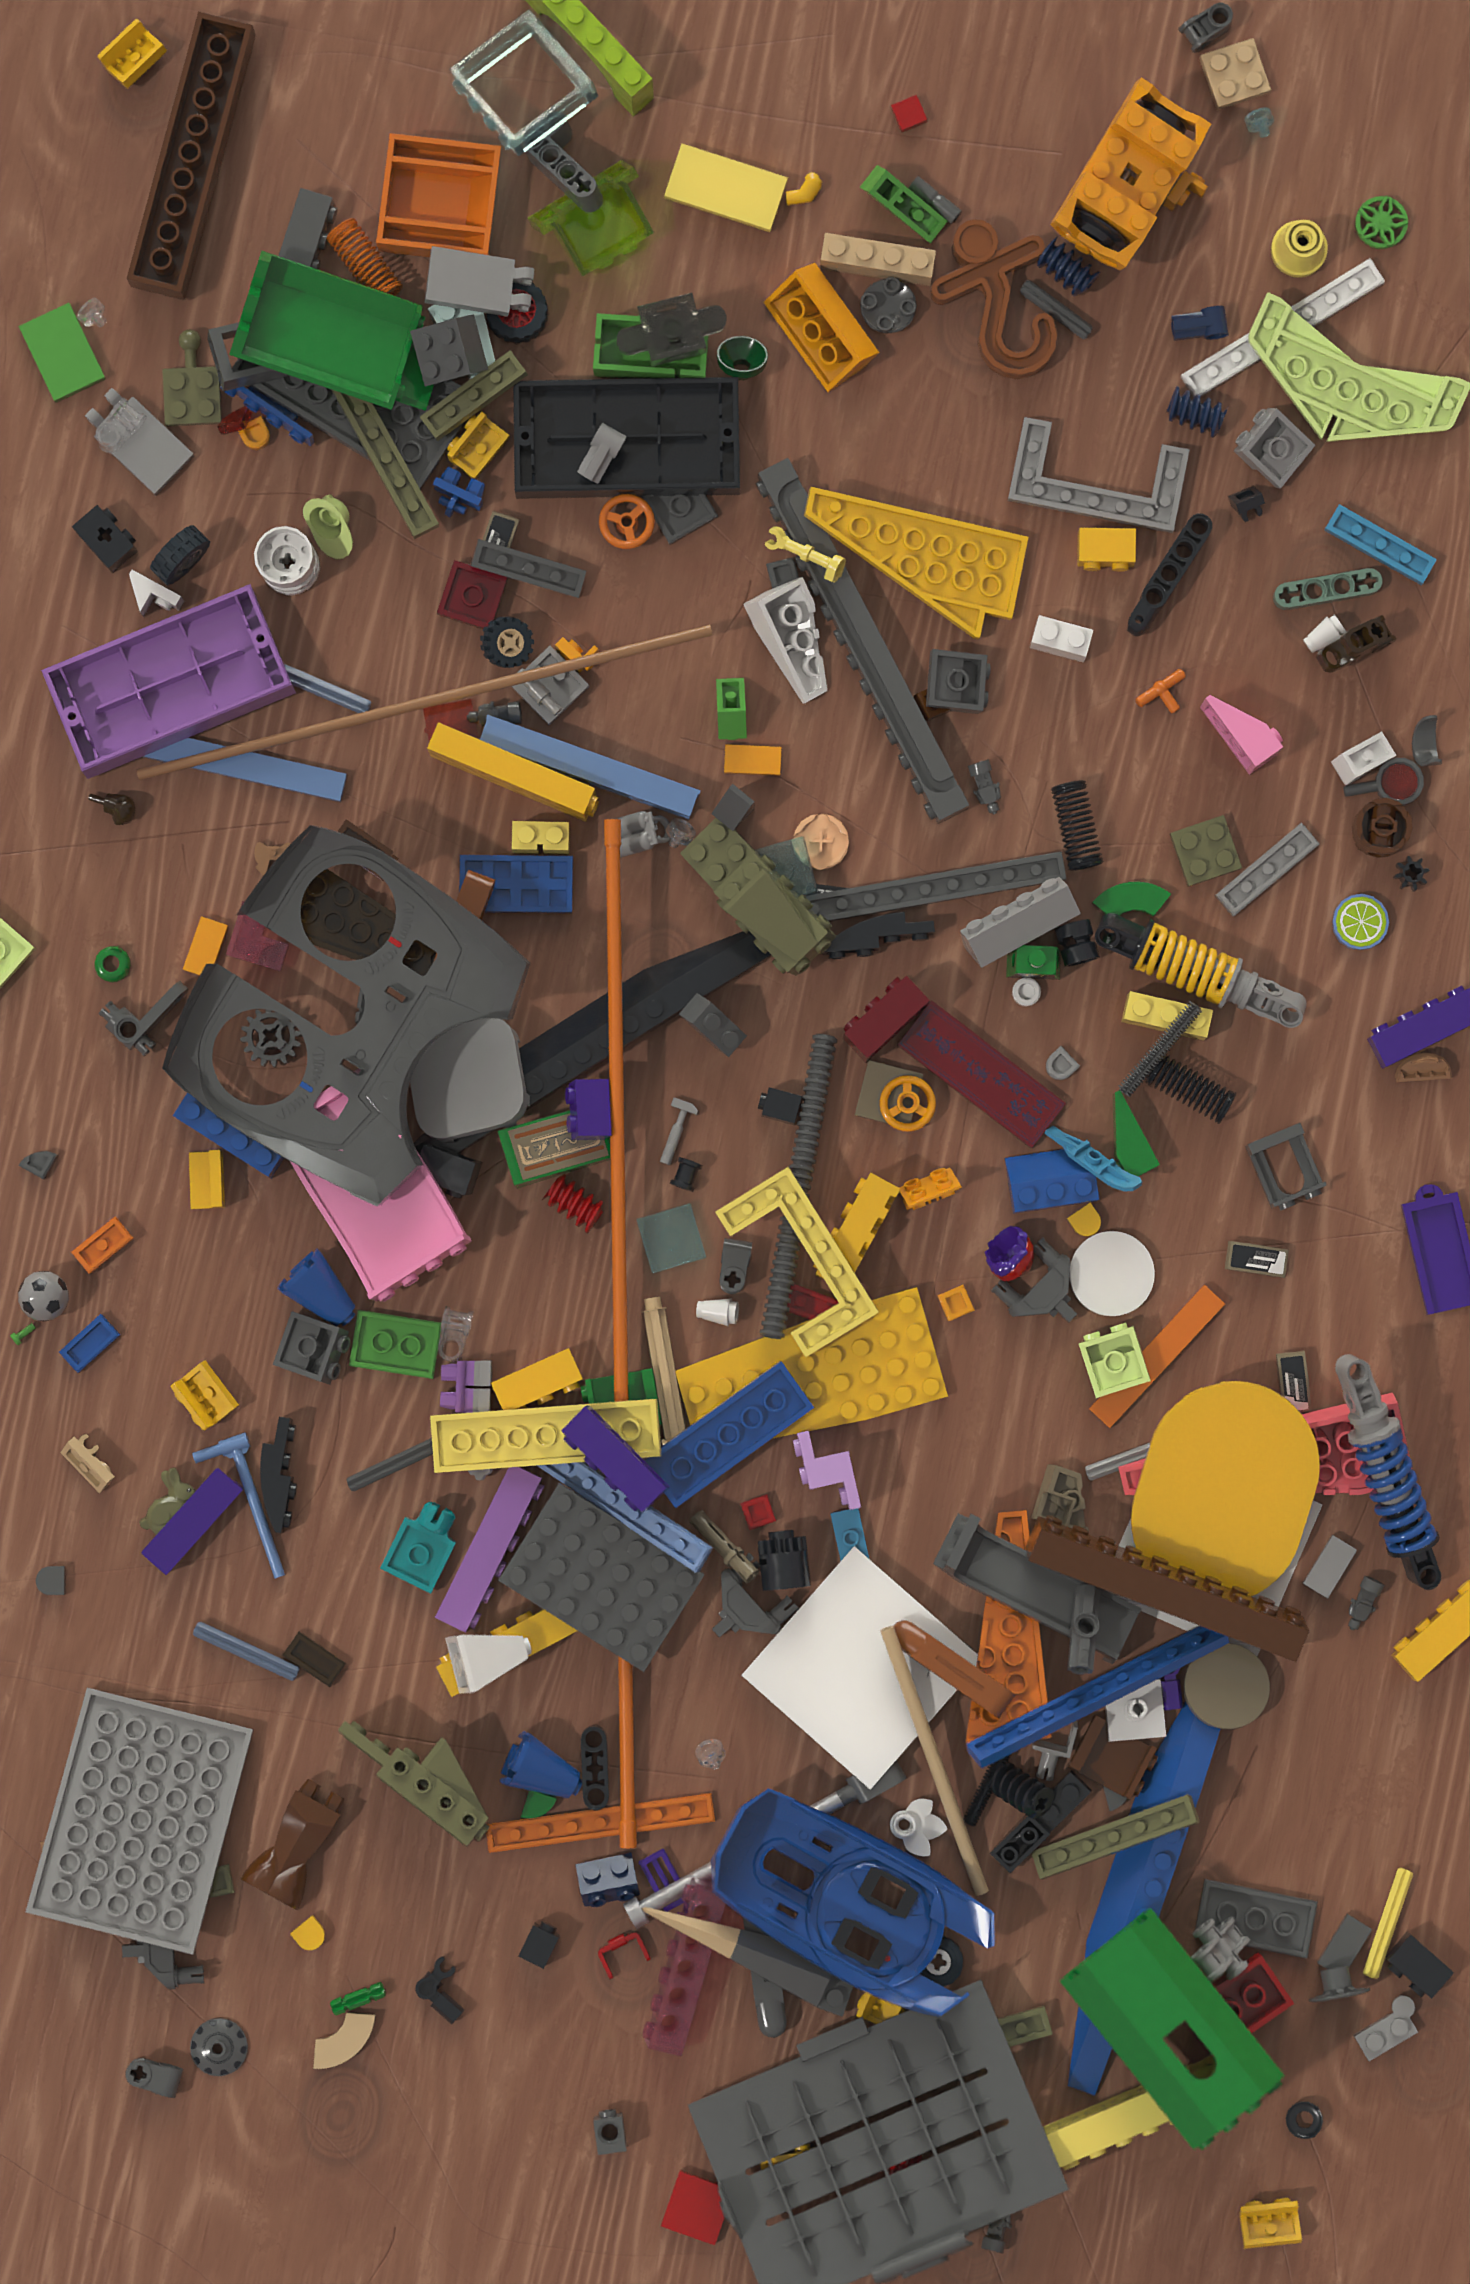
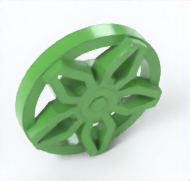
M1373 197L1363 203L1355 218L1356 232L1359 238L1372 248H1391L1402 240L1407 231V213L1404 207L1392 197ZM1381 202L1378 206V212L1374 207H1370L1369 205ZM1385 203H1388L1387 212L1383 211V206ZM1393 206L1397 208L1400 214L1390 215L1393 211ZM1364 210L1370 211L1374 215L1370 217ZM1361 216L1365 221L1370 222L1363 230L1360 225ZM1393 219L1403 220L1397 224L1393 223ZM1402 227L1400 235L1395 239L1394 231L1391 228L1398 229ZM1369 228H1371V230L1373 231V233H1370V234H1368V235H1365V233L1367 232V230H1368ZM1379 234L1380 239L1384 243H1377L1370 239ZM1384 234H1390V241L1386 238Z

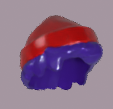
M1009 1226L1000 1231L994 1239L987 1243L989 1249L985 1251L986 1262L992 1273L1000 1280L1011 1281L1030 1271L1034 1259L1033 1243L1029 1239L1028 1234L1021 1228Z

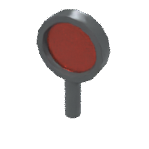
M1394 758L1379 768L1375 781L1344 786V795L1349 797L1377 792L1380 798L1397 800L1404 806L1412 803L1420 795L1424 786V777L1421 769L1413 761L1406 758Z

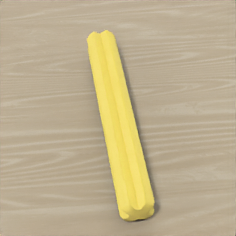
M1404 1868L1397 1870L1363 1970L1365 1976L1373 1979L1379 1978L1413 1877V1873Z

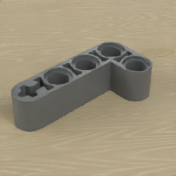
M550 110L524 131L521 136V144L530 162L580 209L585 212H594L603 203L600 189L594 178L562 149L572 139L573 132L565 114L561 110Z

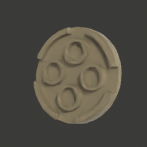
M1230 1643L1191 1662L1188 1665L1184 1679V1696L1192 1713L1204 1724L1219 1729H1239L1254 1721L1264 1710L1270 1693L1269 1677L1261 1660L1250 1650Z

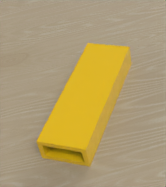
M438 722L427 747L432 758L586 822L588 815L594 816L599 804L594 787Z

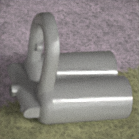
M640 811L616 818L621 819L620 858L650 850L654 845L666 843L671 838V825L664 816H653L652 812ZM658 822L663 824L665 828L664 837L656 835L658 826L654 824Z

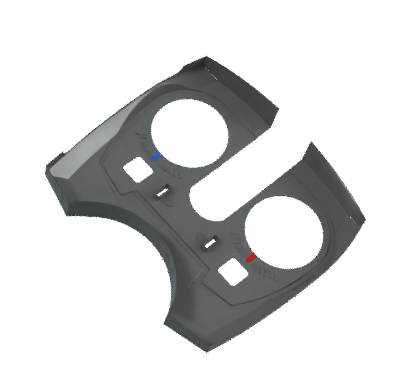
M310 825L272 864L236 915L249 916L358 985L365 999L364 1012L359 1023L345 1034L329 1035L219 964H206L179 1017L162 1069L185 1092L192 1095L207 1109L237 1130L305 1170L347 1190L351 1195L375 1206H380L423 1165L409 1131L406 1109L409 1083L420 1058L435 1040L463 1023L483 1018L513 1019L530 962L473 913L394 858L354 837L328 828ZM357 864L371 869L387 883L395 900L396 920L389 939L377 952L360 960L344 961L323 954L310 942L302 926L300 909L307 886L320 872L335 865ZM414 940L421 941L437 952V958L425 976L419 975L402 963V959ZM389 987L405 996L404 1001L402 1002L388 993ZM251 1009L272 1010L290 1019L301 1032L307 1049L306 1071L298 1087L288 1097L269 1105H252L233 1097L221 1085L213 1067V1046L219 1031L232 1017ZM347 1060L361 1069V1071L357 1074L343 1065V1062ZM325 1085L332 1086L348 1097V1103L335 1121L314 1108V1103Z

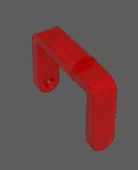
M634 1931L625 1936L622 1933L608 1940L607 1945L599 1948L598 1956L609 1979L614 1978L603 1953L609 1950L614 1951L628 1944V1941L634 1938L637 1939L646 1960H651L638 1932Z

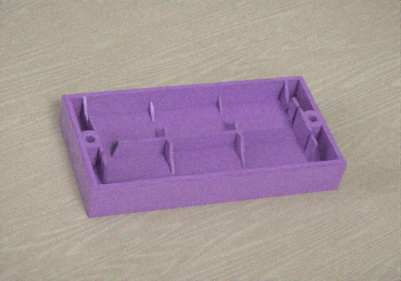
M250 584L41 670L80 768L87 779L296 693Z

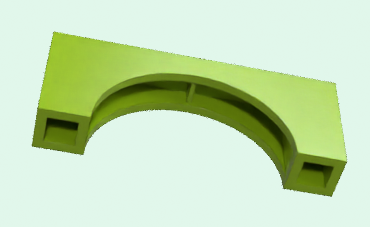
M525 0L539 16L545 14L553 19L577 42L603 74L614 93V97L633 117L654 99L653 78L580 0Z

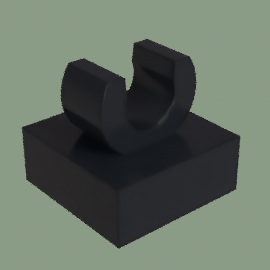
M1254 485L1228 496L1231 507L1239 513V516L1245 522L1249 521L1247 517L1248 510L1254 509L1258 516H1262L1260 505L1265 504L1262 493Z

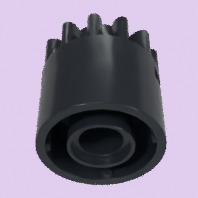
M794 1530L768 1532L769 1540L757 1541L762 1591L811 1586L806 1536L794 1537Z

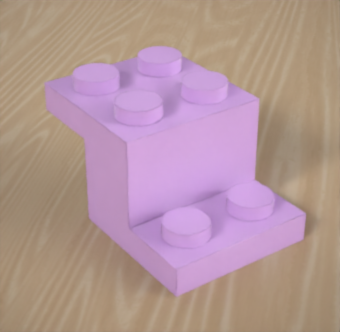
M809 1431L797 1433L798 1439L792 1441L796 1457L802 1456L804 1467L799 1468L802 1485L808 1484L809 1489L843 1482V1487L838 1488L842 1505L848 1504L849 1510L860 1508L861 1504L849 1451L815 1458Z

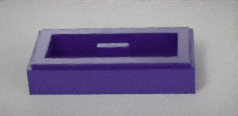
M664 1848L638 1861L654 1892L660 1889L646 1865L652 1862L665 1887L670 1885L657 1858L662 1857L674 1881L680 1879ZM687 1894L663 1909L665 1912H668L690 1900V1897Z

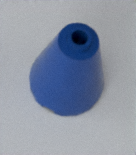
M318 1248L305 1256L290 1271V1280L287 1281L284 1278L277 1287L282 1294L334 1326H338L340 1323L345 1326L355 1316L353 1310L356 1306Z
M521 1732L518 1737L522 1741L519 1746L512 1745L501 1770V1774L505 1775V1778H501L500 1783L510 1787L569 1798L572 1794L577 1795L582 1786L580 1772L531 1733Z

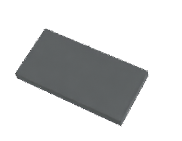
M1204 1879L1195 1930L1211 1918L1215 1921L1214 1926L1217 1927L1227 1918L1233 1917L1236 1927L1243 1936H1248L1250 1939L1245 1945L1246 1947L1307 1958L1318 1902Z

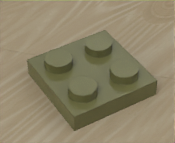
M1224 815L1170 833L1188 887L1242 869Z

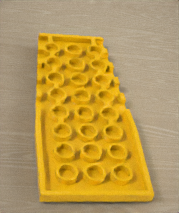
M917 1287L872 1299L879 1313L807 1357L801 1351L791 1332L810 1320L784 1329L785 1338L773 1339L763 1337L676 1370L675 1373L690 1426L779 1361H782L814 1408L773 1438L868 1420L948 1397Z

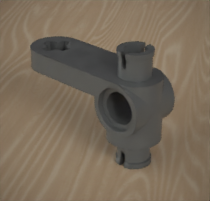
M181 981L177 982L141 1020H138L126 1007L119 1010L112 1001L105 1005L110 1010V1013L102 1008L99 1015L108 1022L105 1027L130 1051L136 1048L143 1056H146L150 1051L145 1045L151 1049L156 1045V1042L147 1035L178 1004L189 989ZM129 1023L135 1024L137 1028L136 1034L131 1038H125L123 1036L124 1026Z

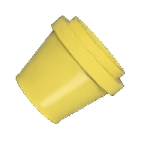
M1297 220L1283 225L1275 234L1271 244V255L1275 265L1280 271L1292 277H1306L1318 271L1323 265L1328 251L1325 235L1320 227L1310 220ZM1304 237L1307 239L1308 244L1302 246L1298 243V239Z

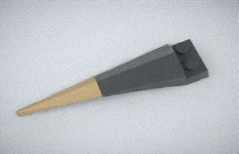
M648 1907L642 1908L645 1913L751 1970L810 2005L843 2017L853 1986L801 1957L772 1937Z

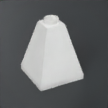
M458 1635L445 1638L459 1694L478 1691L528 1659V1655L531 1654L529 1640L527 1637L523 1638V1636Z

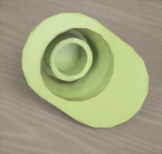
M331 494L326 495L322 499L317 498L307 501L303 507V516L320 549L326 555L335 559H343L348 556L353 549V539L347 526L349 523L347 507Z

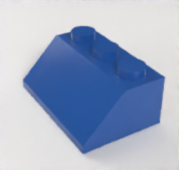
M1064 1149L1004 1158L1013 1214L1097 1202L1099 1200L1096 1176L1068 1157Z

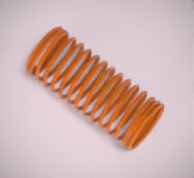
M350 218L337 225L328 234L327 241L334 247V251L338 252V256L341 257V261L345 262V266L349 267L348 269L352 272V276L356 277V281L360 282L359 284L367 281L364 286L368 287L371 285L370 288L385 293L395 288L389 294L396 296L403 288V284H401V281H398V277H393L394 272H390L391 267H386L387 262H382L383 257H379L380 252H375L376 247H371L372 242L368 241L369 237H366L365 232L361 231V227L357 226L358 222L356 219ZM358 229V231L354 235H352L347 240L341 242L351 232ZM361 235L355 242L344 248L352 239ZM366 239V240H365L360 246H358L356 249L352 250L351 252H348V251H349L352 247H354L357 243H359V242H361L362 240ZM369 244L365 250L352 257L357 251ZM372 250L366 257L356 262L362 255ZM373 255H376V256H375L371 261H369L367 264L363 265L362 267H359V266H360L363 262H365L367 259H369V258L372 257ZM380 259L376 265L363 272L368 266ZM383 265L377 272L367 277L373 270ZM387 270V271H386L382 276H380L378 279L374 280L373 282H370V281L373 280L378 274H380L381 272ZM388 275H391V276H390L387 280H385L383 283H381L380 285L374 287V286H375L378 282H380L382 279H384V278L387 277ZM394 280L392 283H390L389 285H387L386 287H384L383 289H381V288H382L383 286H385L387 283H389L390 281Z

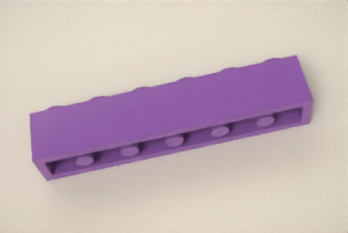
M521 1467L508 1468L435 1618L465 1633L469 1627L475 1629L482 1615L477 1611L482 1602L488 1603L494 1591L490 1584L494 1576L500 1578L507 1564L502 1560L507 1550L513 1552L519 1540L515 1533L519 1525L525 1527L532 1511L528 1510L532 1499L538 1501L545 1487L540 1484L543 1478Z

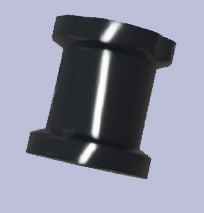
M679 1157L678 1162L680 1164L675 1178L670 1180L669 1184L694 1192L693 1183L698 1170H701L703 1165Z

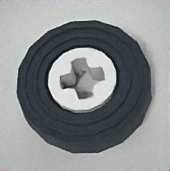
M943 1936L934 1958L937 1954H942V1959L946 1961V1964L940 1965L939 1969H934V1964L929 1963L920 1974L945 1987L952 1984L960 1976L963 1969V1955L959 1946L952 1939Z

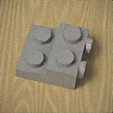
M1277 408L1262 409L1254 416L1253 422L1255 425L1249 432L1247 430L1242 432L1236 439L1235 443L1238 446L1234 452L1252 469L1258 470L1276 488H1282L1314 448L1315 444Z

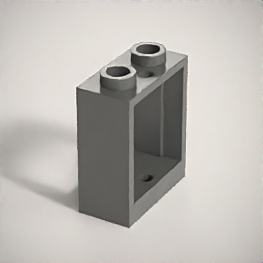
M239 322L208 330L207 340L223 391L288 376L264 366L233 372L223 340L235 337Z

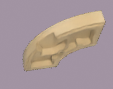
M347 2012L344 2024L338 2032L326 2038L316 2039L313 2069L334 2067L356 2055L365 2045L373 2030L376 2014Z

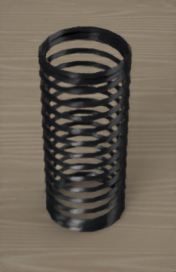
M1084 780L1067 782L1051 788V793L1054 794L1052 798L1056 800L1054 805L1058 806L1055 811L1059 812L1057 817L1061 818L1058 821L1059 824H1062L1059 829L1064 830L1061 835L1064 836L1062 841L1066 843L1063 846L1067 849L1065 854L1069 855L1066 860L1071 861L1067 865L1070 871L1094 867L1104 862L1103 858L1100 857L1101 853L1081 858H1071L1079 854L1098 851L1101 849L1100 847L1079 852H1069L1077 848L1098 844L1099 841H1092L1077 846H1068L1075 842L1097 838L1098 835L1066 840L1073 836L1095 832L1097 829L1093 828L1072 834H1064L1071 830L1094 826L1095 823L1090 822L1063 828L1069 824L1092 820L1093 816L1061 822L1067 818L1092 813V810H1086L1071 815H1061L1069 811L1088 808L1091 804H1083L1069 809H1059L1067 805L1089 801L1090 798H1081L1067 803H1058L1065 799L1087 795V791L1065 797H1056L1063 793L1086 789L1087 784H1085L1086 781Z
M1166 1053V1056H1163L1164 1058L1150 1072L1145 1083L1151 1085L1163 1067L1154 1086V1089L1157 1088L1169 1070L1160 1088L1161 1092L1175 1072L1165 1092V1095H1167L1180 1076L1171 1094V1098H1173L1187 1077L1176 1100L1179 1101L1192 1081L1182 1101V1104H1184L1197 1085L1187 1105L1190 1107L1203 1087L1193 1107L1194 1111L1209 1090L1199 1110V1114L1214 1094L1204 1114V1117H1206L1220 1096L1210 1116V1120H1212L1223 1103L1215 1118V1123L1220 1124L1234 1101L1236 1092L1228 1090L1225 1094L1226 1087H1223L1221 1090L1220 1084L1214 1087L1215 1080L1211 1081L1208 1085L1209 1077L1204 1081L1203 1074L1197 1078L1198 1071L1194 1072L1191 1076L1193 1069L1190 1068L1186 1072L1187 1065L1181 1068V1062H1178L1174 1067L1176 1058L1172 1059L1169 1063L1170 1055L1167 1056Z

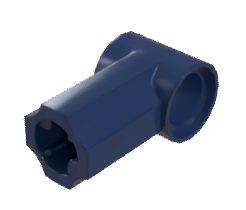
M1211 306L1201 309L1200 312L1171 316V330L1174 341L1204 337L1206 340H1215L1228 336L1225 307Z

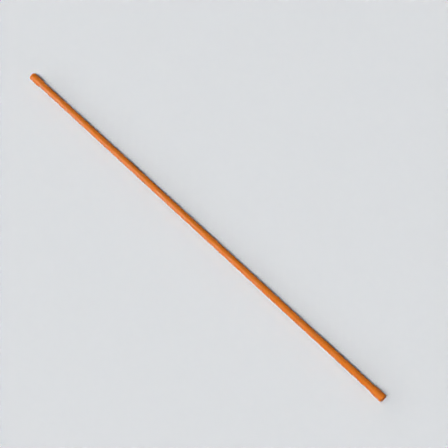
M605 819L609 1093L612 1136H610L614 1402L628 1401L620 881L621 819ZM618 1656L621 1811L619 1840L620 1848H636L633 1665Z

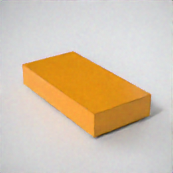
M725 744L724 774L780 776L781 747Z
M201 916L183 970L200 976L206 964H216L229 926Z

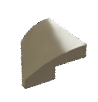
M1048 1464L1031 1519L1037 1520L1038 1516L1046 1518L1047 1515L1060 1519L1064 1526L1072 1528L1073 1525L1089 1531L1088 1527H1085L1083 1509H1086L1085 1499L1081 1495L1083 1487L1081 1474L1057 1465Z

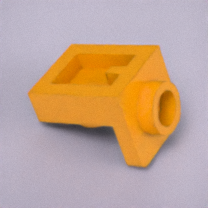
M1184 171L1167 196L1163 206L1173 211L1177 204L1181 207L1184 205L1191 194L1190 191L1202 198L1208 186L1204 184V179L1196 173L1189 174Z
M562 637L555 644L556 651L566 661L582 657L581 653L583 650L572 639L568 642ZM594 645L584 656L598 653L599 649ZM593 666L585 667V669L589 671ZM584 668L578 669L576 671L580 673Z

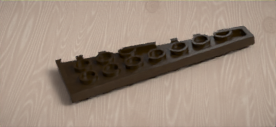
M328 868L320 872L310 882L301 902V922L310 942L314 946L353 960H360L377 952L389 939L396 920L395 913L331 872ZM414 940L402 959V963L419 975L425 976L432 966L437 952L421 941Z

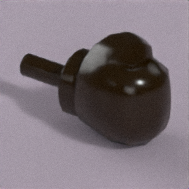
M108 793L105 798L94 794L89 795L88 799L90 801L104 805L103 811L112 815L115 825H124L125 822L132 821L134 818L135 804L132 798L126 795Z

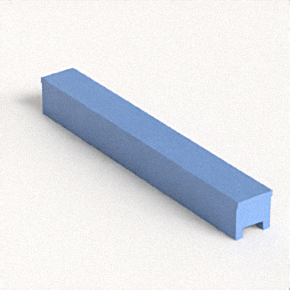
M487 714L486 724L480 740L567 777L689 820L696 798L699 797L701 790Z

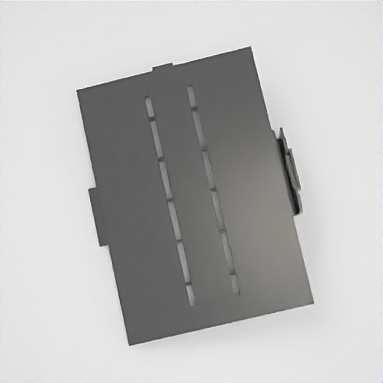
M982 1980L953 1991L961 1997L968 1992L969 1996L939 2017L909 2010L867 2028L863 2017L796 2045L801 2057L688 2104L718 2181L721 2209L726 2220L732 2225L742 2241L758 2284H849L872 2274L876 2284H885L902 2276V2279H907L949 2261V2255H954L965 2250V2248L973 2246V2242L965 2239V2237L969 2236V2232L1069 2190ZM983 2068L988 2070L986 2075L964 2083L962 2077ZM960 2079L961 2086L921 2103H916L915 2097ZM910 2099L913 2102L914 2106L872 2124L868 2123L867 2118ZM1005 2118L1009 2120L1008 2125L988 2134L984 2131V2127ZM864 2120L865 2127L821 2145L819 2138ZM979 2129L981 2130L983 2136L937 2154L935 2148ZM816 2140L818 2147L773 2165L772 2158ZM932 2150L934 2153V2157L890 2175L888 2172V2168ZM768 2161L770 2167L749 2176L746 2174L748 2168ZM884 2170L886 2177L841 2195L839 2189ZM831 2192H837L838 2197L795 2216L792 2213L791 2209ZM788 2211L790 2218L772 2226H767L766 2221Z

